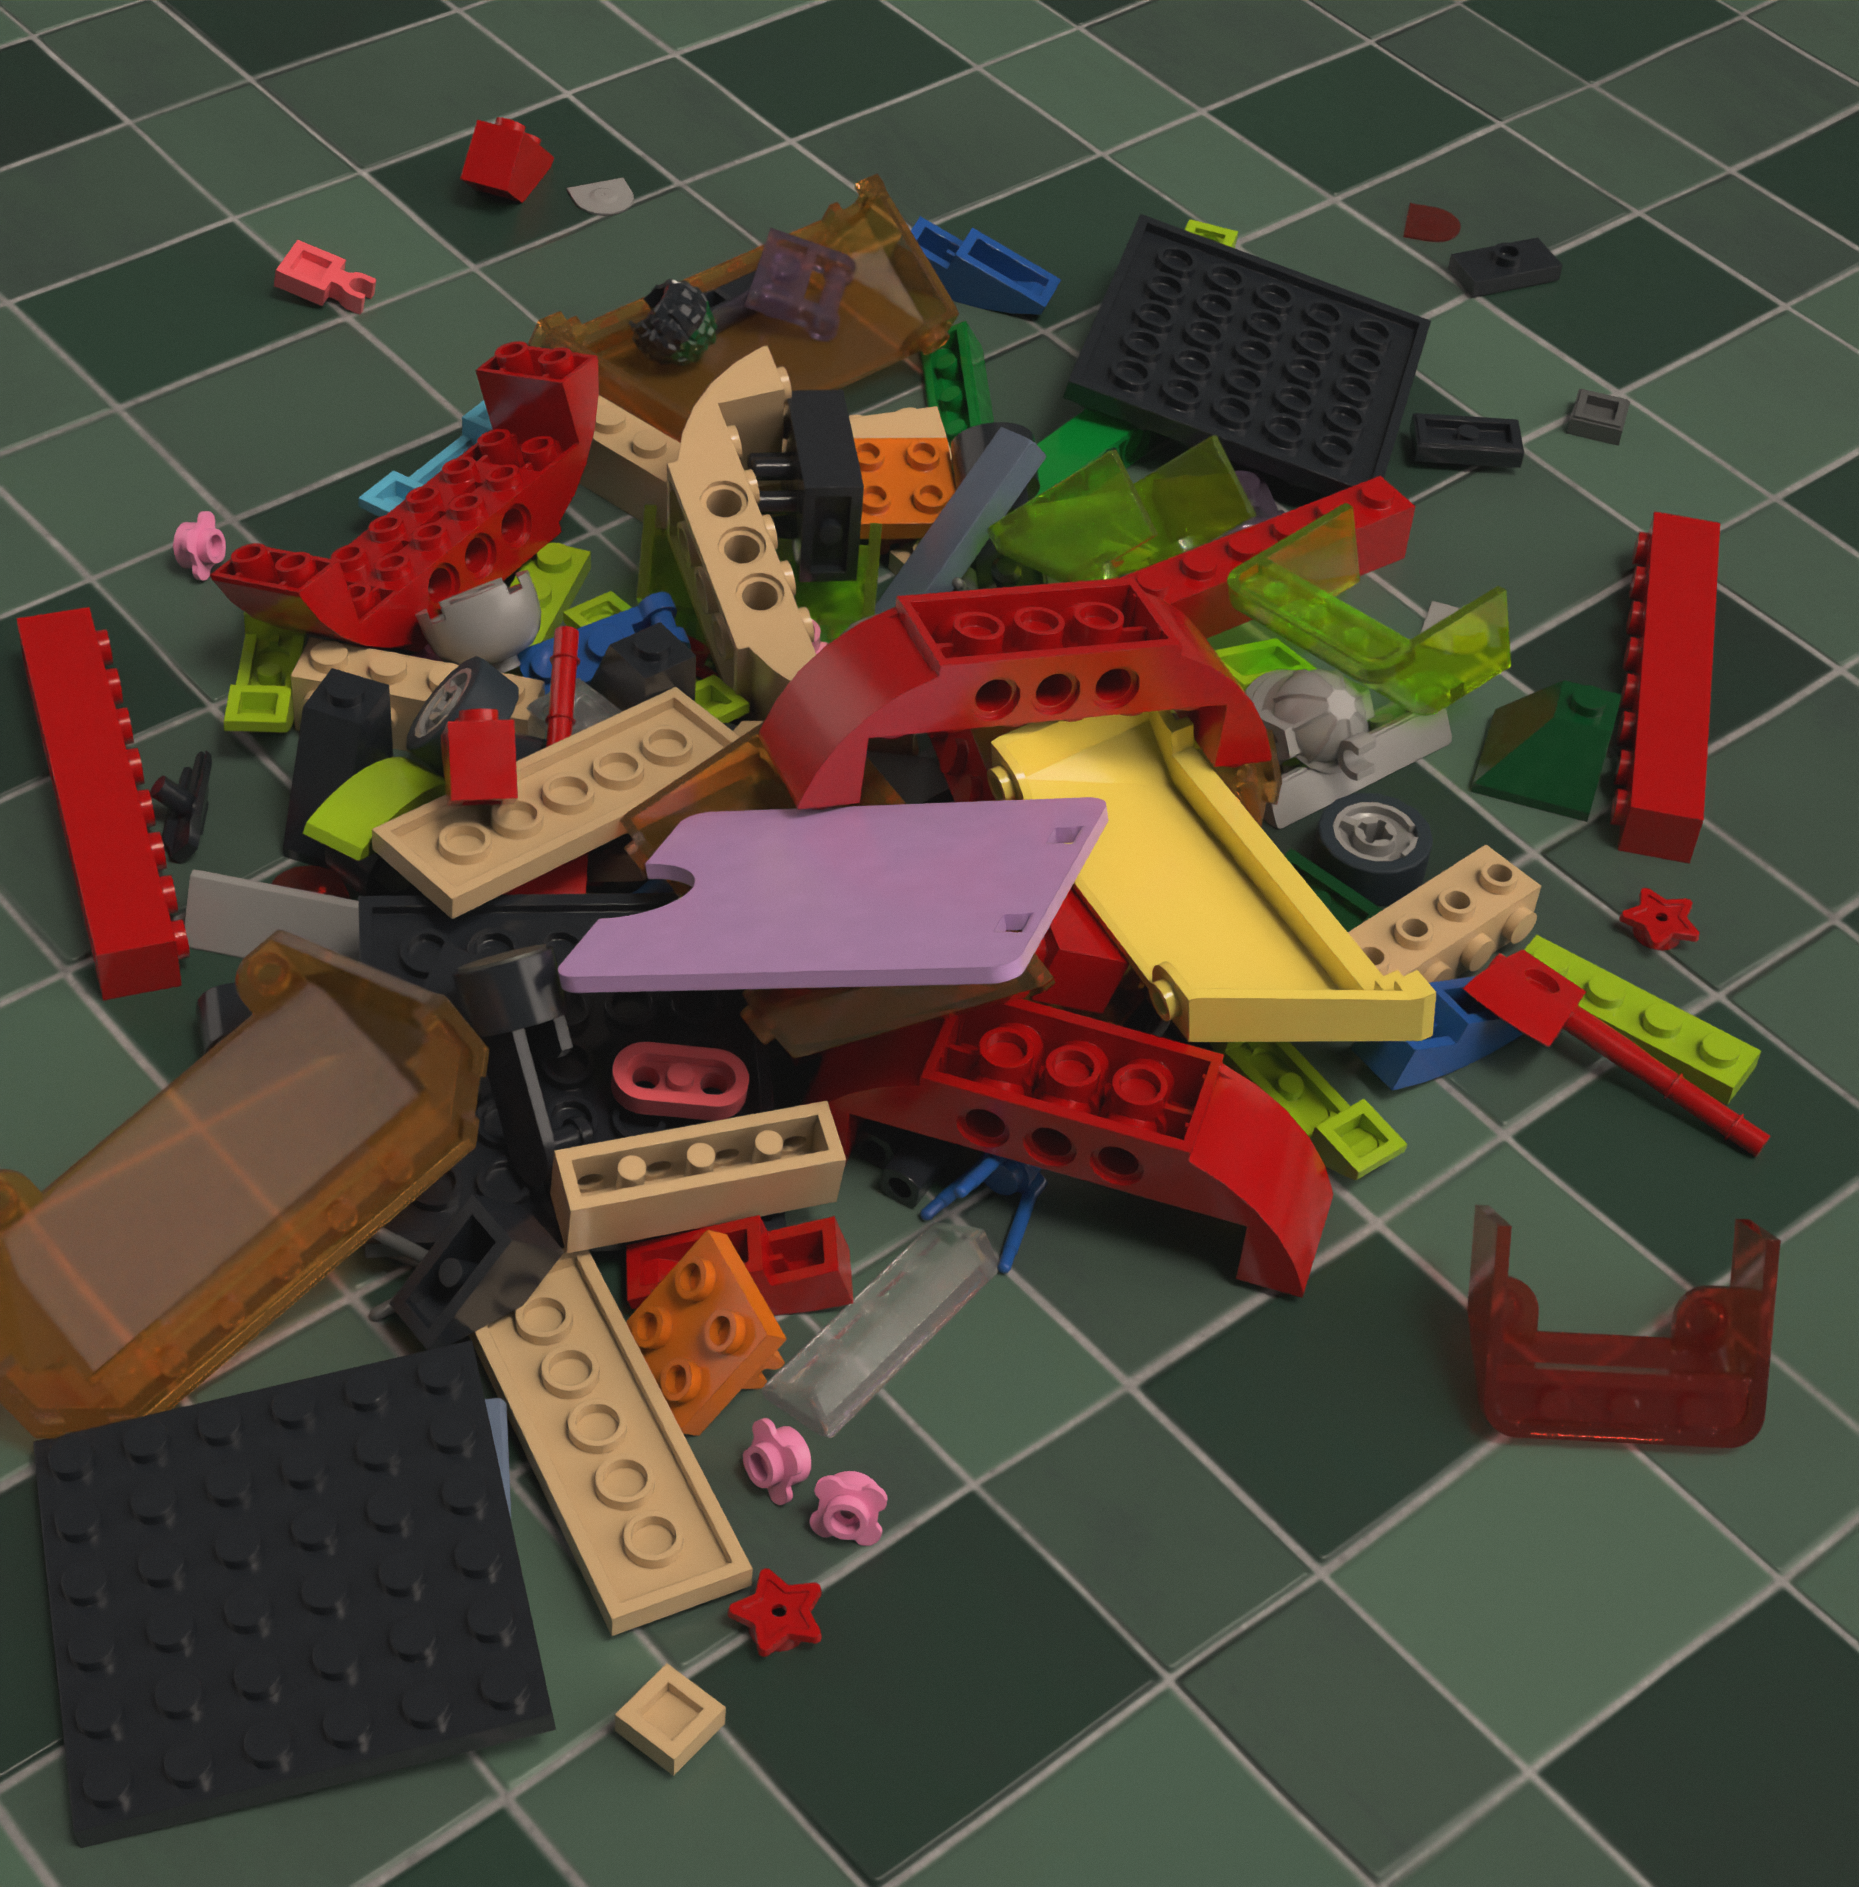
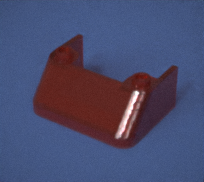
M1475 1205L1467 1313L1479 1406L1485 1418L1498 1432L1515 1438L1714 1448L1740 1447L1749 1443L1758 1435L1766 1415L1781 1240L1750 1219L1736 1218L1730 1286L1703 1285L1686 1292L1678 1300L1673 1311L1671 1338L1537 1331L1539 1306L1534 1292L1522 1280L1508 1275L1512 1226L1489 1205Z

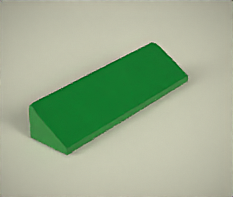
M962 321L919 342L928 407H938L950 449L952 440L962 431L976 425L994 422L983 348L967 321Z

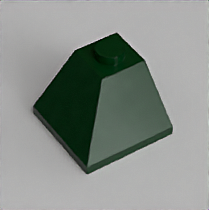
M1563 680L1496 708L1471 792L1587 822L1622 695L1602 690L1596 686L1582 685Z

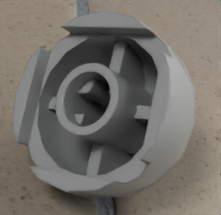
M528 570L515 573L520 583L518 585L507 588L506 583H504L501 577L440 601L439 604L443 614L433 619H430L426 609L417 613L415 616L434 654L443 662L455 663L457 665L478 656L501 673L520 666L517 654L534 642L541 624V607Z

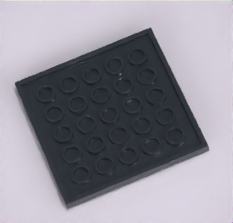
M1140 214L1068 380L1063 398L1078 403L1087 410L1099 411L1127 421L1138 429L1151 430L1181 441L1192 449H1202L1227 458L1241 467L1254 468L1281 478L1292 486L1305 487L1329 496L1375 477H1385L1431 320Z
M687 893L500 895L454 919H451L425 895L358 896L365 1258L407 1257L371 1236L372 1228L377 1225L429 1251L472 1194L525 1206L561 1248H565L550 1195L551 1182L539 1187H533L527 1184L517 1173L509 1155L492 1092L462 1117L459 1115L454 1119L453 1124L443 1132L426 1125L410 1126L395 1119L388 1111L378 1108L382 1070L444 943L484 958L520 948L546 944V946H554L560 966L598 919L647 912L672 903ZM763 989L572 993L570 1000L571 1011L568 1013L567 1026L573 1048L567 1055L559 1058L533 1059L551 1129L561 1127L564 1120L580 1115L593 1125L596 1135L594 1143L713 1122L709 1120L638 1114L625 1109L616 1101L611 1090L614 1060L621 1050L638 1042L717 1048L729 1051L744 1062L749 1073L746 1101L741 1110L730 1118L775 1110ZM648 1081L635 1083V1085L642 1088L652 1089L655 1087V1085ZM709 1087L703 1089L706 1094H723L717 1088ZM785 1212L760 1216L767 1231L786 1227ZM686 1231L655 1236L635 1241H629L614 1245H608L588 1250L589 1252L626 1251V1245L656 1239L664 1236H669L677 1233H682Z
M472 1340L33 1441L73 1829L81 1848L556 1730Z

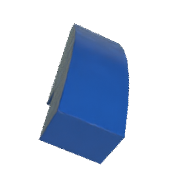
M921 216L903 241L888 273L942 298L980 309L1017 314H1042L1061 282V279L973 227L965 240L962 241Z
M1472 976L1429 983L1436 991L1433 1036L1422 1041H1355L1351 1050L1391 1090H1397L1452 1073L1484 1058L1514 1041L1523 1033L1505 1023L1464 991L1463 988L1476 977Z

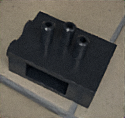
M795 390L792 391V398H788L787 402H785L783 452L750 453L747 456V470H753L757 481L781 480L782 490L759 491L760 503L757 505L761 514H786L799 582L857 581L864 484L844 391Z

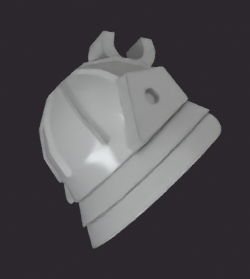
M1281 669L1259 676L1245 690L1264 723L1272 755L1269 762L1249 763L1254 770L1260 772L1268 771L1295 757L1312 770L1328 775L1344 772L1347 777L1355 781L1375 772V764L1368 762L1363 756V753L1376 747V739L1367 733L1369 729L1366 720L1375 716L1369 688L1344 677L1338 670L1316 669L1308 671L1306 669Z

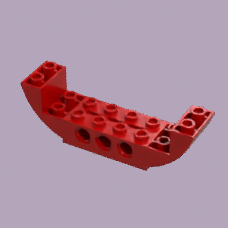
M522 341L510 342L496 349L493 357L475 370L493 429L482 434L475 445L458 458L445 463L442 471L423 486L411 490L406 495V499L389 513L373 520L369 524V529L350 544L335 550L331 555V559L312 556L307 552H292L266 547L261 543H252L236 549L231 554L230 560L210 574L212 581L234 605L252 618L272 626L363 646L394 647L413 652L421 651L428 645V642L415 616L417 613L426 609L430 619H433L443 614L439 604L440 601L501 577L504 581L562 532L559 522L577 490L587 464L595 431L599 396L597 356L575 353L568 348L562 347L554 349L528 346L527 343Z
M1134 577L897 596L895 607L860 622L827 644L805 664L776 699L759 730V738L797 809L812 808L822 810L836 805L860 803L869 738L877 737L896 739L908 734L940 731L958 733L972 728L993 726L1020 727L1025 723L1056 720L1076 722L1088 717L1119 714L1137 716L1143 712L1174 709L1180 719L1188 716L1193 722L1194 739L1214 767L1235 768L1249 763L1269 762L1272 757L1267 731L1254 703L1204 635L1184 613L1163 599L1144 592Z
M970 984L959 985L957 991L923 992L892 999L859 1014L839 1030L825 1049L800 1105L828 1101L846 1157V1163L865 1120L870 1119L1247 1226L1236 1279L1303 1298L1334 1195L1326 1166L1310 1137L1289 1112L1257 1084L1223 1064L1224 1054Z

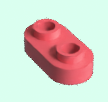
M638 1042L621 1050L614 1060L611 1076V1090L614 1098L629 1111L638 1114L709 1121L728 1119L738 1113L746 1101L749 1085V1073L746 1065L738 1056L729 1051L717 1048L655 1042ZM648 1081L655 1085V1087L652 1089L642 1088L635 1085V1083ZM713 1087L722 1091L723 1094H706L703 1089Z

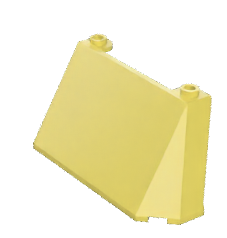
M1170 710L1143 712L1137 716L1119 714L1088 717L1076 722L1062 720L1035 722L1001 735L991 742L993 768L987 771V779L991 792L997 801L1093 797L1106 802L1108 823L1073 883L1072 888L1149 989L1152 1004L1158 1015L1166 1022L1172 1020L1188 1042L1422 1041L1433 1036L1436 991L1418 970L1405 976L1398 970L1385 976L1381 974L1194 747V724L1188 716L1176 721Z

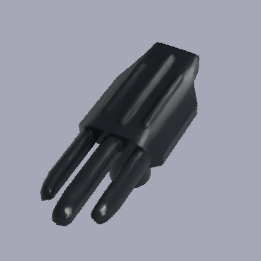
M207 750L205 753L200 751L196 755L193 771L191 767H184L179 785L163 775L155 781L150 790L151 797L168 808L162 841L168 846L170 857L178 863L183 862L197 851L200 836L204 832L209 801H207L209 794L208 784L212 769V755Z

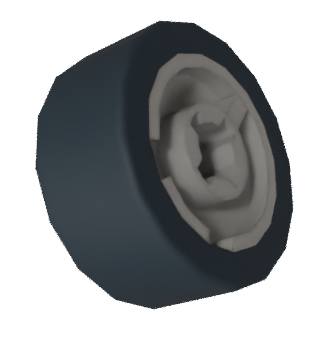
M478 656L464 661L436 687L423 704L407 735L406 748L436 772L444 776L441 734L447 722L455 721L456 718H459V711L467 709H497L499 720L510 719L519 699V687Z
M1355 793L1336 799L1322 811L1316 829L1311 860L1314 864L1376 906L1391 905L1422 885L1432 849L1433 838L1430 826L1415 808L1400 799L1378 793Z

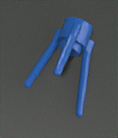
M983 1152L968 1170L921 1210L920 1216L925 1221L931 1220L955 1199L964 1198L983 1181L991 1190L1001 1195H1012L1015 1192H1020L1022 1197L997 1267L1000 1273L1006 1274L1011 1270L1015 1256L1018 1253L1036 1200L1046 1188L1048 1182L1039 1173L1042 1168Z

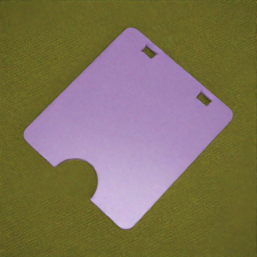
M1081 797L829 807L822 810L796 808L718 811L689 816L676 826L645 863L648 879L679 881L690 885L692 889L678 900L657 909L629 916L598 919L558 967L561 987L563 990L572 993L995 984L1012 980L1025 971L1108 823L1106 802L1099 798ZM1006 930H1022V932H1006Z

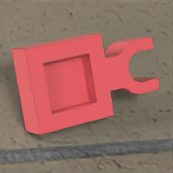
M297 240L276 269L274 286L321 306L324 305L328 297L338 300L345 309L360 315L364 309L365 297L371 299L374 295L376 279L359 272H346V259Z

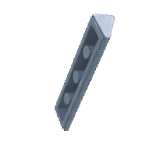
M1000 427L870 612V616L880 614L895 607L897 596L953 591L952 580L956 577L962 578L1047 457L1035 442Z

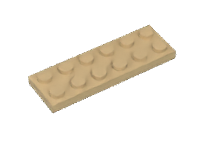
M674 687L516 761L518 799L514 804L448 807L447 796L444 795L373 828L372 849L451 919H454L755 770L757 750L681 690Z
M562 1248L565 1252L522 1307L473 1332L469 1337L498 1398L507 1403V1417L611 1636L752 1586L753 1568L589 1250H582L566 1254L565 1248Z

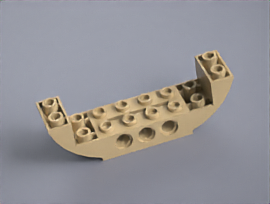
M768 345L760 347L735 362L710 384L693 407L683 430L678 461L667 463V538L720 679L731 687L736 694H739L750 703V713L737 719L747 717L750 721H765L779 695L797 672L816 655L812 645L815 635L810 613L806 607H797L794 599L796 583L791 565L788 560L779 561L775 551L778 548V539L773 519L769 514L761 515L757 505L760 503L757 479L752 469L747 470V456L750 453L782 452L785 417L784 402H787L788 398H792L791 384L787 371L783 366L776 368ZM908 734L896 739L869 738L867 751L917 756L919 751L916 734Z

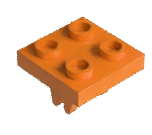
M854 438L864 484L860 539H876L878 553L885 555L889 552L892 544H899L900 547L917 538H923L955 493L947 438Z
M707 1230L626 1321L683 1434L699 1436L741 1389H760L767 1384V1380L762 1373L763 1370H777L785 1364L778 1349L787 1338L727 1234Z

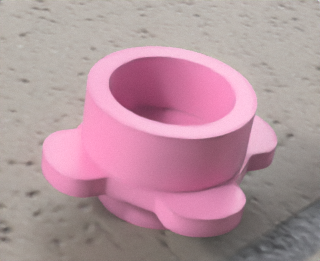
M201 511L198 514L197 522L182 523L174 535L173 549L175 558L181 567L192 569V574L196 580H207L210 576L211 568L215 564L222 562L226 553L225 537L219 529L215 528V517L210 511Z
M763 1418L755 1421L752 1426L754 1439L751 1446L743 1453V1464L751 1481L760 1488H767L769 1496L775 1504L784 1505L793 1498L791 1486L808 1478L811 1471V1456L804 1438L797 1430L790 1426H782L776 1429L775 1424L770 1419Z
M844 1471L835 1475L824 1476L817 1481L814 1492L820 1499L818 1510L811 1514L809 1521L810 1527L817 1535L826 1538L834 1536L842 1540H855L862 1546H870L880 1540L882 1527L877 1522L880 1511L886 1508L888 1497L886 1492L873 1479L860 1472Z

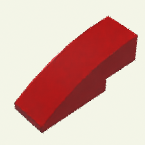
M760 1215L626 1245L627 1301L632 1309H637L707 1230L728 1235L773 1315L811 1312L854 1304L850 1249L835 1216L767 1231Z

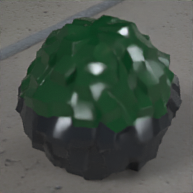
M672 278L666 280L661 285L656 284L643 299L651 309L646 319H642L637 324L631 320L628 323L633 332L632 340L637 348L642 351L646 359L656 361L660 365L674 364L676 366H685L690 363H697L704 352L708 350V346L715 344L717 339L715 335L717 325L713 313L710 311L709 301L698 287L692 286L685 280L679 282Z

